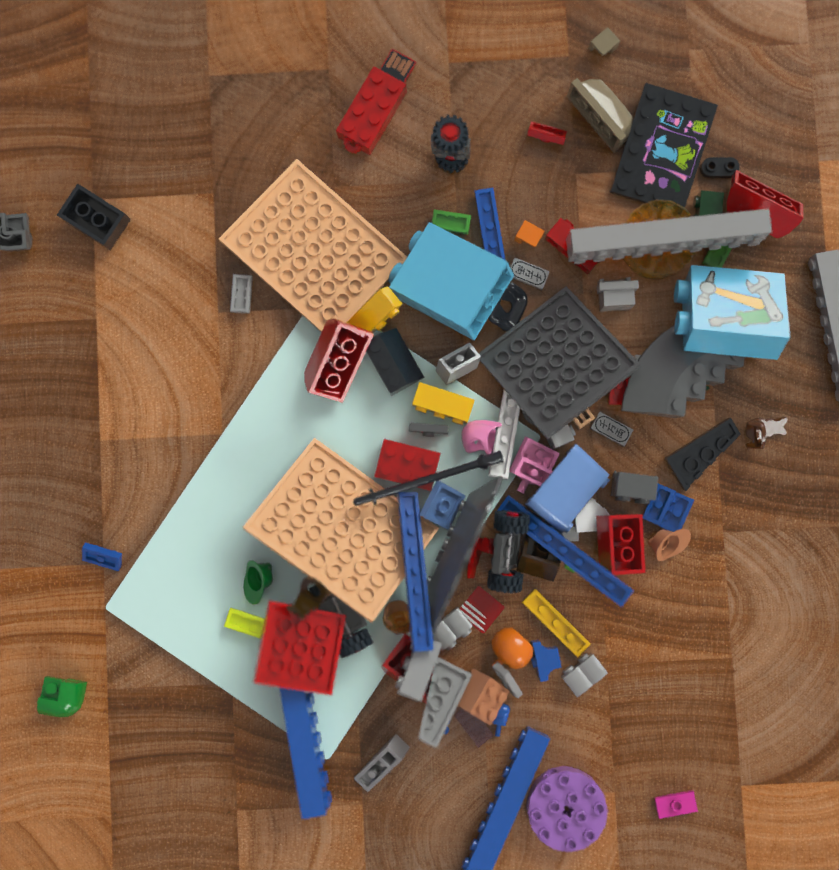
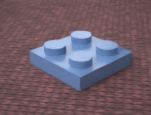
M436 481L419 515L449 530L461 501L465 499L466 495L441 481Z

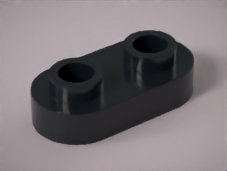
M710 157L703 161L700 166V172L706 178H731L735 170L739 171L740 166L739 162L732 157ZM712 164L714 169H710L708 165ZM727 164H731L733 169H729Z

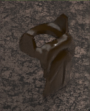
M306 577L302 580L297 599L293 605L288 606L286 609L304 620L305 615L310 614L312 610H317L332 593L319 580ZM309 584L319 587L321 592L319 597L308 590Z

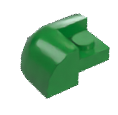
M46 676L41 696L38 697L37 701L38 714L54 717L74 715L83 704L87 682Z

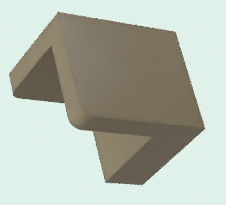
M607 27L590 42L588 49L590 51L596 49L604 56L609 51L613 53L618 48L620 40Z

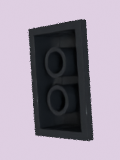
M397 328L380 333L372 338L366 352L391 396L425 378Z

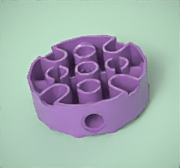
M560 766L548 769L535 779L528 793L526 809L531 827L541 842L554 850L573 852L585 849L598 839L606 825L608 809L604 794L590 775L576 768ZM564 806H568L569 810L565 811Z

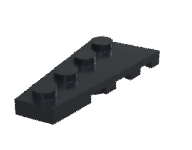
M728 417L664 458L684 491H687L691 487L690 485L703 474L702 472L709 465H712L716 458L739 437L740 432L732 418Z

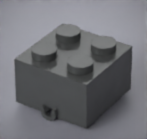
M614 470L610 496L615 497L616 501L627 502L630 499H635L634 503L650 504V501L656 500L659 477L617 472Z

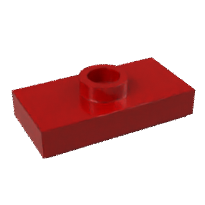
M530 122L527 136L538 138L546 143L553 142L564 145L567 131Z

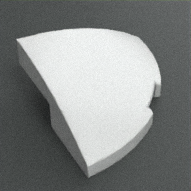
M591 498L575 517L576 533L597 531L596 516L609 515L607 510L598 504L595 499Z

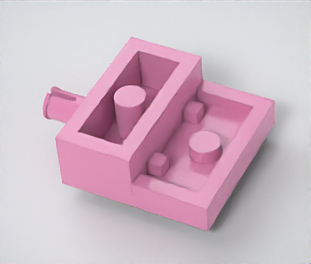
M525 437L509 472L517 475L522 480L517 491L524 494L528 484L541 486L552 473L553 466L560 453Z

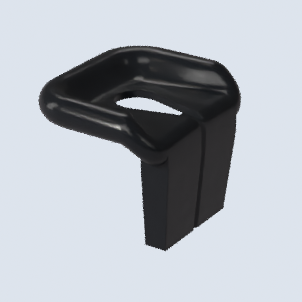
M510 282L488 320L506 332L520 322L528 302L526 292L513 282ZM501 300L511 303V310L508 313L501 307Z

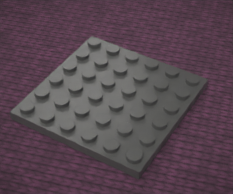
M564 287L479 353L481 356L480 362L547 439L641 367L640 363L567 287Z

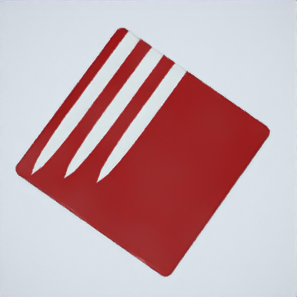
M477 586L460 607V610L472 625L484 634L505 607L484 589Z

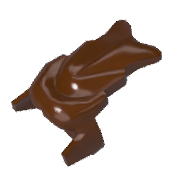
M755 418L747 422L746 436L752 442L747 443L746 447L748 449H764L766 436H772L773 434L786 435L787 431L784 425L788 418Z

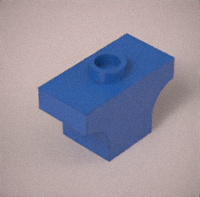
M539 639L531 641L534 654L531 658L532 666L537 668L540 682L548 681L549 673L552 670L562 668L558 648L556 646L544 647Z

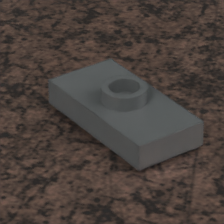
M411 423L409 424V432L423 433L422 436L434 437V434L448 435V426Z

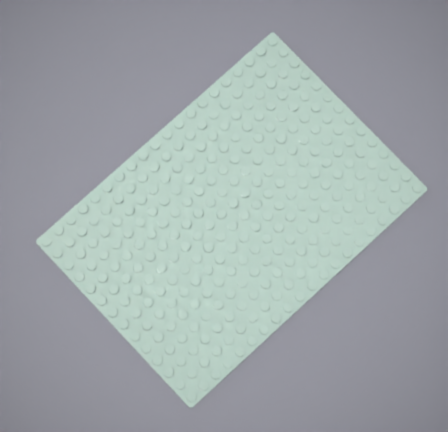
M304 316L300 318L106 605V609L285 732H287L279 687L252 683L261 639L226 628L224 624L231 607L265 618L268 601L293 605L300 593L302 580L308 576L245 531L243 526L314 438L385 489L399 485V483L374 477L384 439L441 453L436 473L475 461L481 454L485 456V451L480 450L473 453L465 451L461 436L463 427L467 423L463 422V425L451 422V418L445 417L440 419L433 416V412L426 411V413L415 410L416 407L412 406L419 382L474 399L468 422L474 420L498 422L500 408L457 380L446 385L437 374V367L410 349L409 351L425 378L393 396L387 390L367 352L362 359L343 403L308 393L304 382V372L321 332ZM376 330L373 334L376 336L383 332ZM519 421L510 467L525 437L536 442L540 439L538 433ZM409 424L447 425L448 435L434 434V437L422 436L423 433L409 432ZM488 466V469L485 470L476 468L438 481L466 495L464 499L466 501L470 493L495 478L488 476L490 468ZM509 472L508 479H502L486 520L516 476L515 474ZM412 488L403 492H418L419 509L421 512L431 491ZM460 511L457 512L451 524L452 526H455L461 513ZM434 522L432 523L439 527V530L424 549L427 578L428 576L432 577L439 562L435 560L439 551H444L441 547L445 538H450L446 536L449 530ZM250 560H254L257 563H270L273 575L272 584L263 591L261 601L254 605L248 602L243 589L246 566ZM405 577L374 621L371 623L365 619L367 625L353 632L355 634L358 631L367 629L373 644L345 658H341L339 655L332 695L313 693L315 699L313 712H317L318 715L316 729L317 732L320 731L322 743H320V751H324L325 759H329L386 674L381 667L405 633L409 637L411 636L408 612L397 611L392 613L388 617L392 627L384 622V609L388 603L401 600L405 601L408 605ZM309 584V585H308V590H309V588H311V587H313V586H315V585H314V584Z

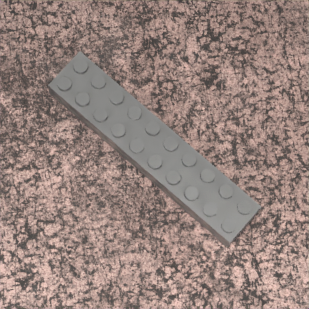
M769 209L571 229L566 238L568 262L574 261V264L585 263V260L592 259L593 262H601L605 258L620 260L624 256L631 255L632 258L643 257L644 254L650 253L651 256H659L663 252L678 254L682 250L689 249L690 252L701 251L702 248L708 247L709 250H717L721 246L736 248L741 246L740 244L747 243L748 246L759 245L762 240H765L772 233Z

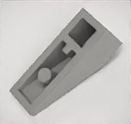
M395 734L354 777V780L367 792L370 791L404 758L410 747Z

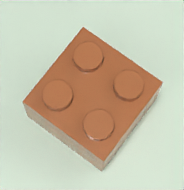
M473 668L471 671L472 677L457 706L491 726L502 704L506 701L510 690Z

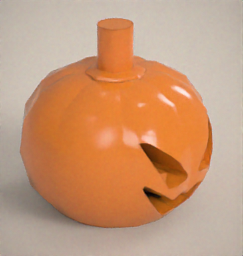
M512 627L501 629L492 639L491 647L498 659L491 666L498 662L512 669H520L530 662L533 656L532 645Z

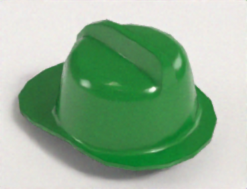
M250 560L246 566L243 589L248 602L254 605L261 601L263 591L272 584L273 575L270 563H257L254 560Z

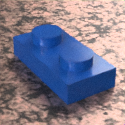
M85 542L82 547V561L119 571L122 566V553Z

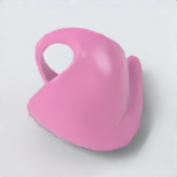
M488 420L468 422L463 427L461 436L465 451L473 453L481 450L485 451L486 455L491 454L495 440V428L501 427L502 424Z

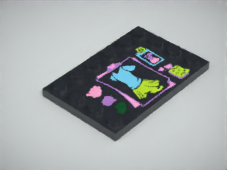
M645 83L610 193L682 215L718 105Z

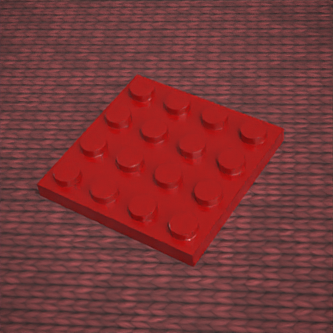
M268 601L252 683L332 695L346 615L312 610L302 620L286 609L290 604Z

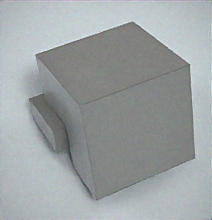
M626 277L625 280L611 281L599 279L597 294H599L600 312L630 310L635 305V292L639 288L638 280L631 281L630 277Z

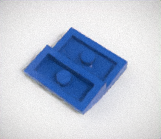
M658 483L656 500L650 501L643 514V519L665 530L677 531L683 528L695 500Z

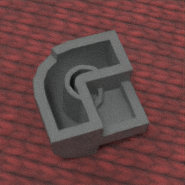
M0 213V250H30L32 247V235L30 234L28 214L7 215Z

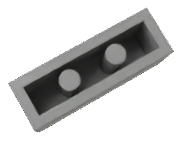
M433 640L434 650L412 652L410 658L406 657L402 667L405 669L403 677L399 676L395 685L398 688L397 694L417 702L422 701L442 643Z

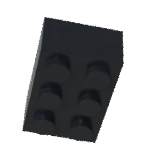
M78 183L57 213V216L110 251L131 221L124 212Z

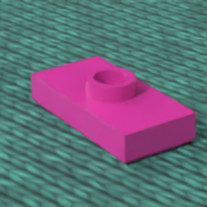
M693 790L654 797L659 819L698 812Z

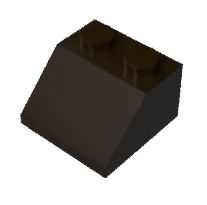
M525 534L516 571L554 582L561 560L529 535Z

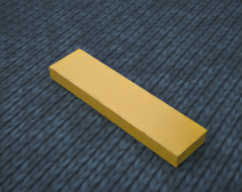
M536 589L522 601L577 658L591 644Z

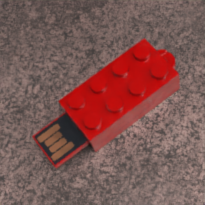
M391 49L380 69L373 66L336 129L337 137L344 141V147L348 152L357 153L362 151L371 155L407 93L406 81L417 64L416 61Z

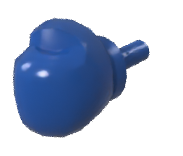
M505 703L502 704L497 717L492 722L496 725L495 736L500 737L501 726H506L510 707Z

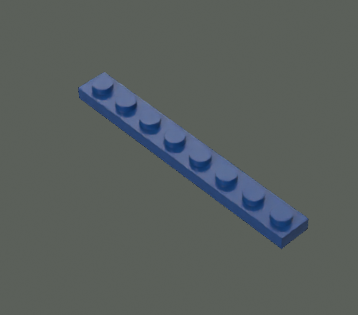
M400 492L397 494L412 652L434 650L418 492Z
M510 495L505 498L498 508L500 511L511 510L530 515L529 531L526 534L620 607L626 603L634 592L632 588Z

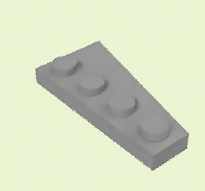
M437 657L418 738L420 741L436 749L472 677L471 673Z

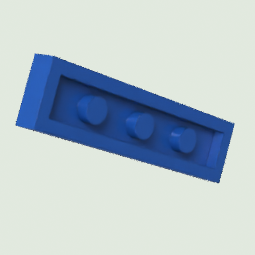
M494 189L475 190L483 248L505 260Z

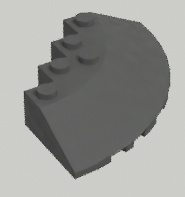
M674 326L659 335L639 357L638 362L641 367L630 375L631 377L623 394L621 411L668 418L684 417L686 401L697 402L705 400L706 385L714 386L724 383L725 369L733 370L744 367V357L684 351L683 335L675 334Z
M501 476L470 493L466 501H461L458 511L461 512L455 526H450L446 535L450 538H445L441 547L444 551L440 550L435 560L439 562L433 576H428L427 578L433 633H435L465 565L471 556L477 538L481 533L503 477Z

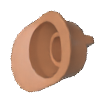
M662 529L648 540V544L656 553L657 560L663 561L682 552L690 542L691 533L688 529H679L674 532Z

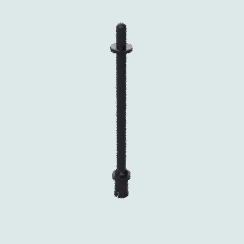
M500 450L485 456L481 454L475 461L377 492L370 488L369 494L355 498L353 504L359 506L372 501L375 506L377 505L376 500L476 468L488 469V466L503 463V455Z

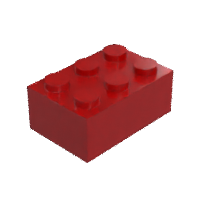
M384 439L374 477L402 484L434 474L437 471L441 453ZM434 482L416 488L431 491Z
M642 514L596 516L599 564L613 575L645 573Z

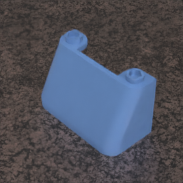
M577 444L571 446L567 451V456L561 459V462L535 491L536 494H533L524 504L560 534L563 532L567 533L574 524L571 522L597 490L600 487L604 488L610 481L608 478L609 473Z

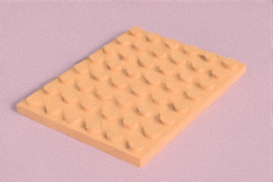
M298 159L219 238L223 245L320 332H322L326 321L333 318L346 323L389 281V275L393 267L397 263L404 264L407 259L403 252Z
M314 438L246 522L243 529L305 575L322 582L335 597L372 623L405 577L397 497L390 495L378 499L375 506L372 501L355 506L353 500L369 494L370 488L374 492L385 488ZM420 516L423 548L425 549L439 530V527Z

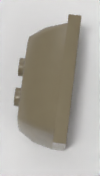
M576 78L571 82L567 98L615 153L628 138L633 122L632 115L601 79H588L580 82Z

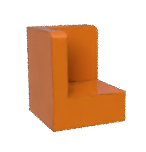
M525 220L514 241L519 244L523 241L532 247H536L545 231Z

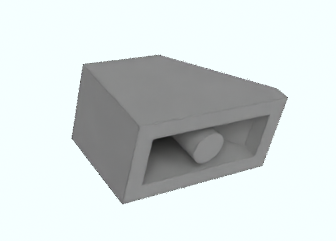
M567 424L547 439L553 450L574 441L573 436L576 434L572 425L568 426Z

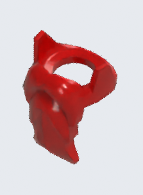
M486 537L483 539L477 538L467 564L468 579L475 578L476 568L482 551L494 555V538H490V540Z

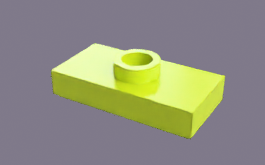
M231 607L224 627L261 639L265 618Z

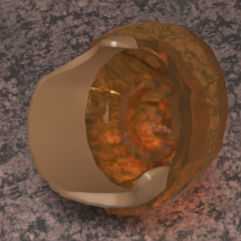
M401 600L388 603L384 609L383 616L384 626L397 635L410 631L408 605L405 601Z

